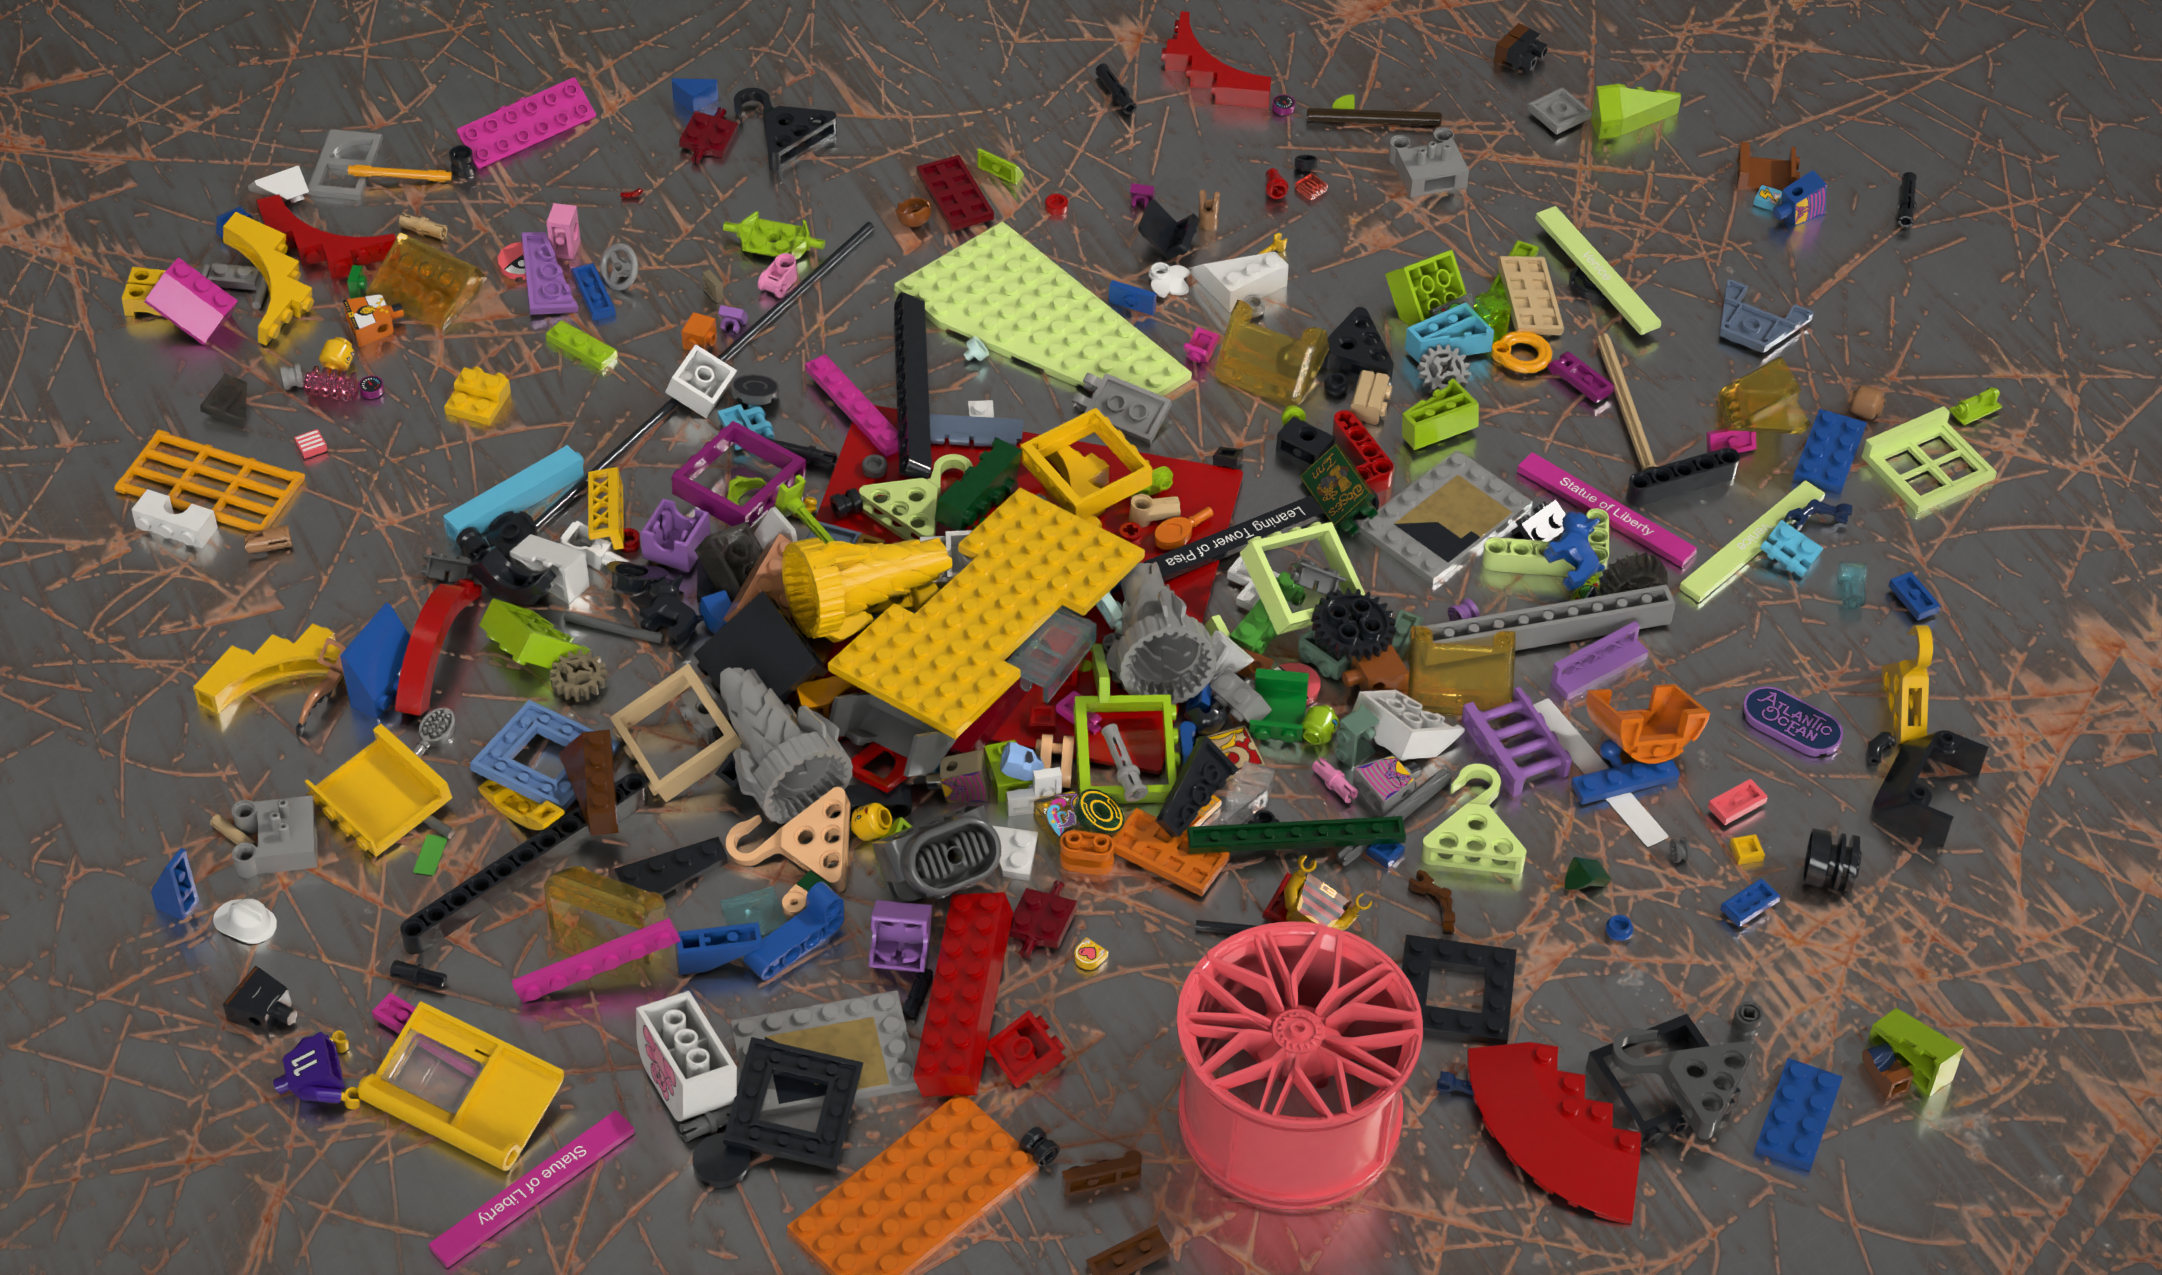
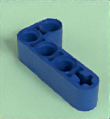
M818 882L809 890L806 897V909L763 938L762 948L744 956V963L762 980L766 981L774 977L834 934L844 922V901L824 882Z

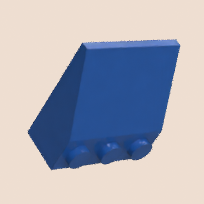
M388 603L382 606L340 655L350 707L374 718H378L383 711L387 710L397 695L402 664L411 637L392 606Z

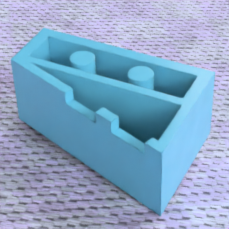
M1465 302L1408 327L1405 350L1418 363H1421L1420 359L1423 354L1427 355L1426 352L1429 348L1435 351L1436 346L1439 344L1442 349L1450 345V351L1458 348L1459 356L1491 352L1494 330Z

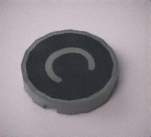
M755 374L736 377L731 382L730 394L734 399L740 398L743 403L748 405H766L771 403V399L774 398L776 400L779 397L780 386L777 381L767 376Z

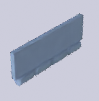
M930 414L931 444H945V438H949V445L969 446L970 440H974V446L993 447L992 442L999 438L1016 447L1017 442L1022 443L1024 420Z

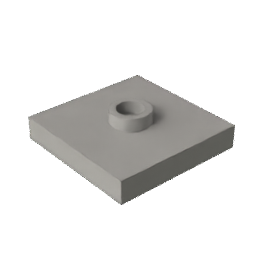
M1563 87L1529 103L1527 108L1531 114L1556 135L1590 119L1592 111Z

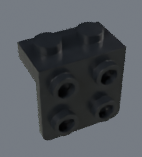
M1152 199L1147 203L1138 226V231L1169 261L1178 255L1186 254L1190 250V244L1197 232L1196 228L1200 219L1193 213L1176 222L1156 200Z

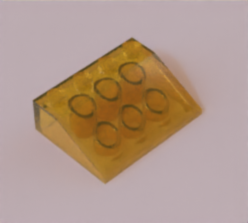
M399 233L365 294L367 296L382 295L388 306L401 303L404 313L444 331L477 297L487 276L474 265Z

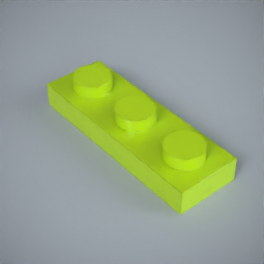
M562 320L545 333L548 342L600 370H603L618 357L616 349Z

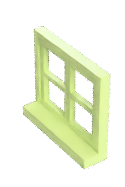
M1944 406L1871 437L1865 442L1862 458L1917 514L1992 481L1997 474L1947 423L1950 411ZM1941 436L1955 451L1932 460L1918 445ZM1908 450L1922 466L1899 475L1885 459ZM1961 456L1976 472L1952 481L1941 470L1939 465ZM1928 470L1943 486L1920 496L1905 480Z

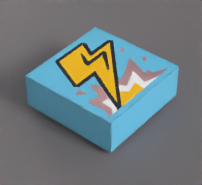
M1761 185L1753 205L1773 211V208L1778 206L1782 200V191Z

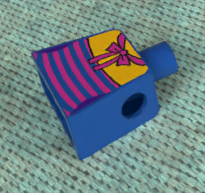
M1814 170L1807 173L1783 189L1782 204L1773 208L1774 216L1778 220L1787 217L1793 225H1799L1825 215L1827 184Z

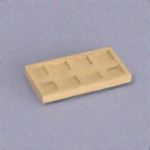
M1500 256L1497 263L1515 331L1533 332L1537 335H1562L1564 326L1545 257Z

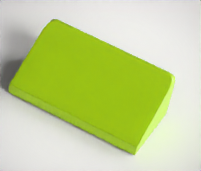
M979 148L977 150L978 168L1015 185L1024 177V173L1017 165Z

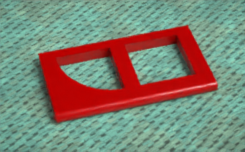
M845 736L838 737V741H840ZM869 742L870 745L851 759L853 764L852 776L888 793L908 778L904 776L908 758L880 744ZM883 751L889 752L896 761L893 770L885 779L862 769L863 766Z

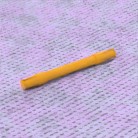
M348 165V175L359 177L377 176L423 179L436 182L452 181V172H446V170H413L372 167L370 165Z

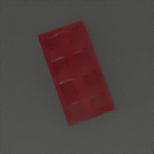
M960 155L916 166L918 177L951 231L994 220L993 209Z

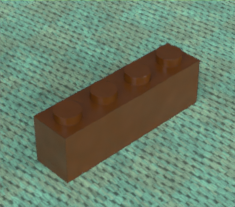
M610 729L582 732L559 752L560 760L565 767L567 777L571 782L591 836L619 833L614 757Z

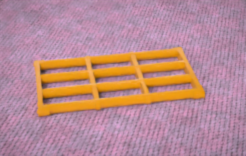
M158 429L129 469L116 483L114 491L141 498L147 489L129 484L135 475L172 486V490L167 495L170 496L172 508L186 511L193 503L177 498L183 490L217 500L214 507L210 509L214 511L217 522L253 533L262 531V529H269L305 480V474L259 462L252 457L246 458L223 451L209 444L204 445L177 437L169 432ZM160 442L199 454L192 462L156 451L155 449ZM209 456L242 466L243 468L237 475L202 464ZM149 458L186 471L181 478H177L142 466ZM252 470L291 481L286 490L248 479L247 476ZM197 473L230 483L225 492L190 482V480ZM239 487H243L279 499L271 507L235 496L234 494ZM227 504L266 515L261 524L222 513V510Z

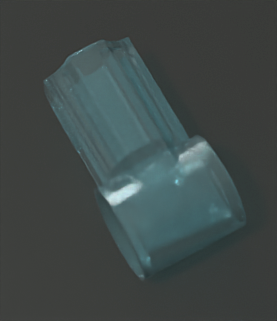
M1840 561L1837 579L1838 584H1841L1842 604L1847 606L1848 609L1857 610L1859 607L1864 606L1866 602L1867 564Z

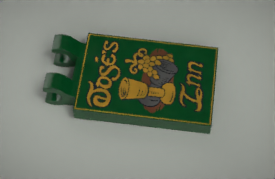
M1336 443L1299 476L1317 503L1325 511L1333 526L1338 530L1342 527L1352 537L1360 531L1352 519L1353 516L1361 511L1364 516L1367 515L1372 520L1379 514L1370 502L1376 496L1341 446Z

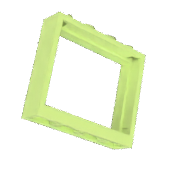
M1315 522L1307 528L1295 527L1284 534L1278 531L1263 539L1261 536L1250 539L1248 541L1249 544L1239 552L1277 635L1312 626L1313 622H1311L1315 608L1291 613L1264 551L1318 539L1331 569L1338 571V576L1347 579V581L1339 582L1342 593L1346 594V590L1349 588L1354 594L1357 589H1360L1361 595H1365L1332 522L1325 524Z

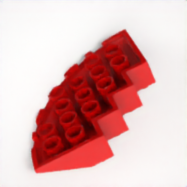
M1524 1042L1468 1048L1467 1071L1469 1082H1471L1474 1092L1473 1099L1475 1105H1478L1483 1115L1482 1121L1492 1138L1495 1137L1507 1152L1506 1156L1516 1167L1521 1166L1534 1178V1183L1551 1195L1555 1192L1568 1200L1569 1205L1575 1208L1579 1205L1594 1211L1595 1216L1631 1225L1640 1163L1641 1132L1612 1128L1613 1103L1585 1099L1586 1075L1557 1070L1558 1046Z

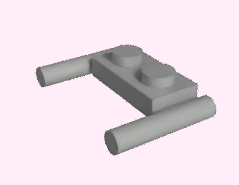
M213 263L212 267L207 264L202 266L200 273L219 287L247 290L257 289L252 307L255 309L261 308L268 286L262 274L255 266Z

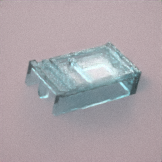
M1059 608L1006 661L1021 669V688L1028 692L1032 688V682L1043 687V701L1048 703L1096 642L1097 624L1064 608Z

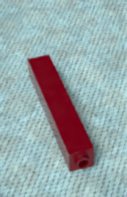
M1030 642L1023 648L1014 651L1007 662L1021 669V677L957 738L945 757L984 750V746L990 742L1047 666L1046 648L1037 643Z

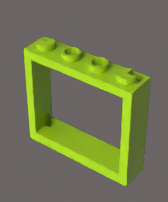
M1171 694L1110 696V701L1107 703H1099L1098 696H1075L1073 710L1079 798L1081 799L1083 794L1088 791H1097L1110 797L1116 804L1165 803L1178 778L1176 777V769L1180 768L1179 752L1175 753L1174 744H1178V729L1173 728L1172 720H1176V704H1171ZM1162 711L1167 785H1145L1148 789L1147 795L1134 802L1125 800L1123 785L1091 786L1087 712ZM1090 793L1083 800L1087 805H1089L1087 801L1094 798L1109 804L1107 797L1097 793Z

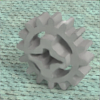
M1439 344L1436 346L1435 351L1429 348L1426 352L1427 355L1423 354L1421 357V363H1419L1417 369L1422 372L1419 373L1418 379L1425 380L1422 387H1431L1429 390L1430 394L1437 389L1442 390L1447 387L1448 381L1453 378L1462 387L1465 388L1468 381L1466 379L1470 377L1471 372L1466 370L1470 367V363L1463 362L1466 355L1459 356L1458 348L1450 351V345L1442 349ZM1445 366H1448V368L1446 369V373H1444L1443 376H1440V374L1442 373L1441 370L1444 369Z

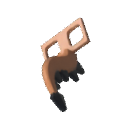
M326 639L317 662L332 669H329L326 678L313 688L305 701L296 726V734L300 737L306 727V719L311 714L310 710L317 706V702L321 703L325 696L329 698L333 689L342 682L344 673L340 655L348 646L333 639ZM329 644L340 649V654L334 664L324 659V654Z

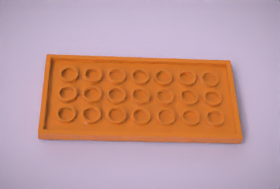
M955 1095L786 1226L787 1233L831 1275H907L1040 1169V1167L1033 1161V1156L1030 1153H1025L1019 1147V1143L970 1098Z

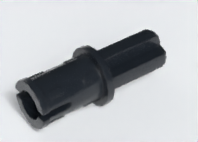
M394 960L390 968V977L412 982L414 986H418L421 983L442 989L446 985V974L425 969L423 964L414 965Z

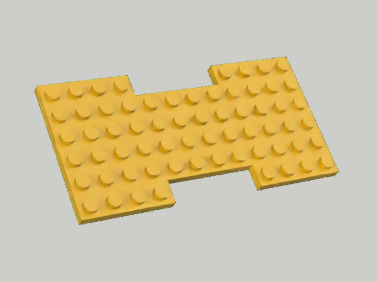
M1019 488L958 544V552L974 560L915 614L893 603L828 663V671L956 740L1021 677V669L1009 664L1005 660L1062 605L1084 616L1145 557L1144 549Z

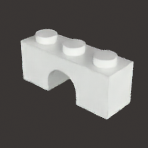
M149 489L146 490L131 509L135 526L139 529L199 548L204 547L218 528L213 510L191 504L183 513L174 514L170 496Z

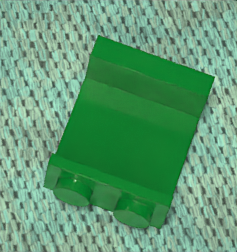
M1256 668L1255 691L1262 696L1272 710L1262 721L1250 719V736L1261 740L1274 738L1285 742L1302 741L1303 725H1301V722L1305 717L1309 673Z

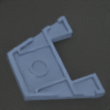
M1728 279L1720 336L1765 353L1813 319L1814 311L1794 304L1787 316L1781 318L1741 302L1747 293L1748 286Z

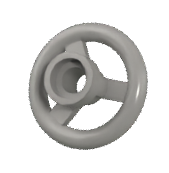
M616 243L608 247L601 258L600 272L605 284L613 290L621 291L629 288L635 281L638 273V259L630 246ZM617 250L626 252L629 258H619ZM610 257L613 261V272L611 274V277H609L607 271V264ZM619 276L628 277L625 282L617 284Z

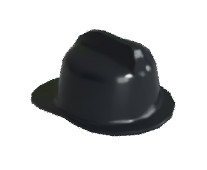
M623 561L609 562L606 566L608 571L612 573V589L615 592L628 596L643 594L647 591L652 580L661 579L668 575V571L660 567L636 565Z

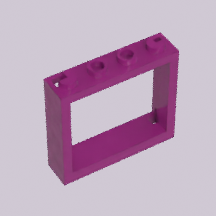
M732 421L727 427L722 428L711 441L706 442L696 455H692L685 465L675 470L671 477L672 494L703 511L709 512L710 515L735 529L746 533L768 513L770 508L775 506L781 484L784 483L790 488L794 485L797 475L800 474L805 478L806 459ZM732 444H736L782 469L743 507L693 481Z

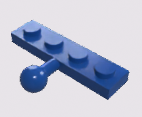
M1611 739L1602 742L1599 750L1604 759L1610 760L1613 768L1573 777L1571 786L1581 805L1677 781L1680 773L1672 759L1655 764L1636 761L1624 765L1619 756L1621 748Z

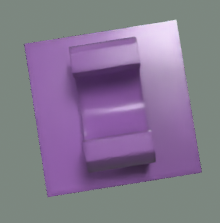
M720 305L718 315L722 318L721 329L726 331L727 325L733 323V332L738 334L740 324H747L748 315L743 309Z

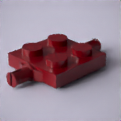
M719 107L714 116L695 111L679 139V146L694 152L691 157L692 163L696 161V164H699L704 155L723 159L738 131V123L723 119L727 113L724 108L721 111V107Z
M1058 880L1054 881L1048 893L1029 888L1025 889L1013 913L1009 932L1010 937L1024 942L1019 951L1023 958H1025V955L1026 958H1030L1035 946L1059 948L1078 909L1076 900L1060 896L1065 887L1063 882L1059 881L1058 884Z

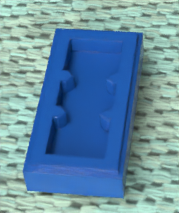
M1111 281L1109 285V303L1152 316L1155 313L1157 293L1118 281Z
M1761 878L1723 902L1720 910L1740 927L1778 903L1780 895Z

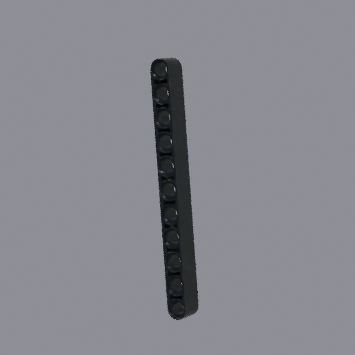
M900 292L894 304L899 474L911 479H928L932 461L925 301Z
M630 773L615 782L618 823L643 807L648 801L646 778L640 773ZM579 806L406 919L400 926L404 949L410 954L424 952L598 837L599 835L591 836L581 807Z

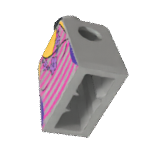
M1389 756L1355 767L1353 785L1378 815L1382 817L1414 791V779L1421 776V770L1415 762L1403 766L1396 757Z

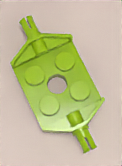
M756 211L741 223L736 224L725 221L723 225V231L737 234L742 251L773 257L788 253L792 254L796 259H800L810 247L822 250L825 247V240L810 236L806 220H803V226L759 219V212Z

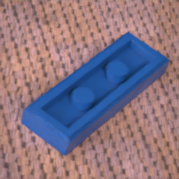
M594 263L572 268V277L592 320L595 321L616 315L615 307Z

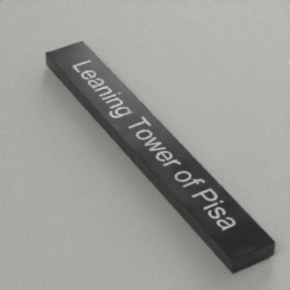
M1310 495L1146 560L1144 563L1153 564L1157 562L1165 582L1242 551L1249 544L1248 541L1254 537L1261 536L1263 539L1278 531L1284 534L1295 527H1302L1324 518L1325 511Z

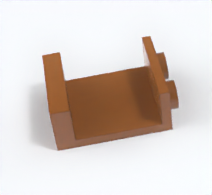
M1740 142L1737 157V189L1759 191L1761 185L1783 191L1784 188L1800 179V172H1796L1799 169L1800 157L1796 156V147L1791 146L1788 160L1750 157V143Z

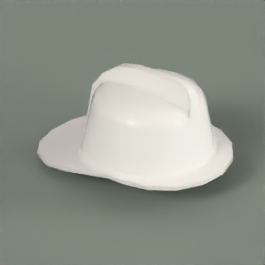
M237 899L226 902L216 910L213 916V923L218 931L248 944H259L267 941L273 936L277 928V920L274 914L265 908L264 904L255 899Z

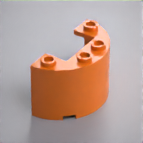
M1676 684L1654 685L1648 709L1616 711L1609 705L1613 692L1611 689L1587 691V712L1593 724L1632 758L1642 763H1661L1683 753L1684 750L1682 748L1691 740L1693 742L1697 740L1710 716V712Z

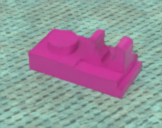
M1747 424L1706 432L1707 453L1722 448H1733L1739 453L1755 450L1756 426Z

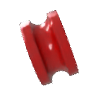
M1135 522L1122 524L1119 529V537L1136 546L1140 544L1142 538L1141 526Z
M625 528L624 548L619 550L624 553L636 552L641 546L640 534L633 528Z

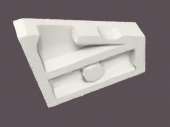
M1215 630L1211 637L1217 659L1215 662L1216 670L1208 684L1211 685L1227 668L1237 673L1254 660L1223 632Z
M993 826L1001 841L999 869L1002 877L1030 881L1039 832Z

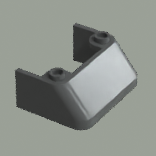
M868 692L834 697L829 720L840 729L838 737L846 736L850 738L851 743L861 746L865 745V743L875 742L908 758L904 771V776L906 777L926 776L928 773L934 772L956 741L952 737Z

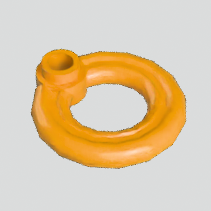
M1517 331L1503 335L1498 341L1493 343L1491 351L1494 361L1502 363L1506 368L1514 372L1524 374L1536 373L1545 369L1548 363L1551 362L1553 354L1550 344L1542 336L1533 332ZM1519 343L1529 344L1537 350L1538 356L1533 360H1519L1511 355V346Z

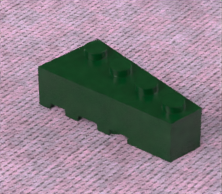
M996 438L992 442L993 449L990 452L984 451L979 456L981 461L975 468L969 466L961 482L956 480L938 499L935 521L955 531H963L968 526H972L981 516H985L994 506L999 505L1006 497L1015 493L1018 487L1017 476L1022 450Z

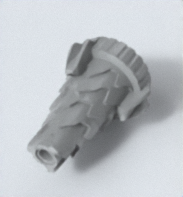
M1157 562L1153 564L1138 563L1120 580L1125 599L1122 606L1123 636L1120 640L1113 641L1106 657L1107 668L1112 670V680L1115 683H1122L1123 689L1130 695L1171 694V704L1182 703L1199 694L1213 678L1217 659L1211 637L1202 623H1199L1194 617H1189L1185 614L1187 608L1185 602L1176 596L1173 590H1170L1169 584L1165 586Z
M728 667L720 673V695L727 704L728 710L726 712L730 716L733 729L742 741L741 748H737L733 752L740 790L743 794L753 796L771 821H776L779 824L788 823L834 787H841L844 790L850 783L849 780L852 778L853 764L838 742L840 729L834 723L819 713L810 710L805 705L798 708L797 716L789 704L784 706L771 688L767 689L753 668L745 671L742 668L731 669Z

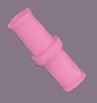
M1324 757L1318 758L1322 765L1316 760L1312 765V770L1325 781V785L1329 790H1334L1346 803L1352 802L1348 796L1354 800L1358 795V790L1345 779L1343 772L1332 767Z

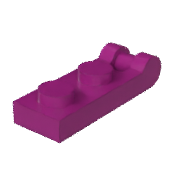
M1568 351L1560 355V359H1554L1548 363V369L1553 375L1558 374L1595 403H1598L1614 391L1612 383Z

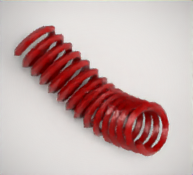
M638 187V189L631 193L621 192L620 197L622 199L627 197L628 199L634 196L635 198V196H639L644 191Z

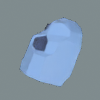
M1007 742L1002 752L1000 769L1001 772L1009 777L1031 781L1033 780V771L1044 769L1042 759L1035 755L1032 749L1018 745L1016 742Z

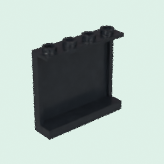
M764 591L759 593L694 653V656L699 661L697 667L703 674L710 676L712 679L710 684L719 694L721 693L720 673L728 667L731 669L742 668L745 671L753 668L767 689L771 688L781 701H784L813 673L822 678L828 672L827 667L777 601Z

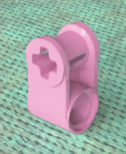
M788 253L778 255L772 264L760 275L757 285L758 289L761 291L767 290L774 293L776 297L782 298L797 280L796 258Z

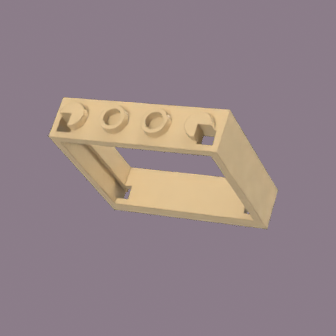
M689 663L610 717L615 726L611 729L619 742L624 740L627 744L623 749L631 760L636 758L638 761L634 765L637 771L644 777L649 778L648 788L654 796L659 793L665 802H668L720 766L730 753L733 754L737 748H741L740 745L742 744L732 725ZM692 686L724 736L662 779H659L628 729Z

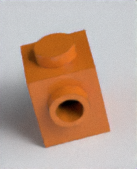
M693 312L681 330L683 348L691 351L696 344L707 351L710 346H713L717 336L715 318Z

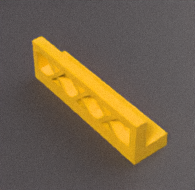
M618 467L588 472L589 539L610 537L614 550L624 548L623 483ZM607 478V479H606L604 482H602L601 484L598 483V482H595V480H597V479ZM602 492L607 494L602 499L597 498ZM601 508L607 509V510H606L603 514H601V515L598 514V513H596V512L599 511ZM602 523L608 525V528L595 530Z

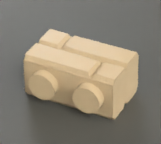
M1366 370L1360 372L1350 412L1361 423L1365 421L1366 424L1377 425L1380 416L1385 417L1388 402H1385V399L1390 400L1393 386L1389 385V376L1382 373L1374 374V372Z

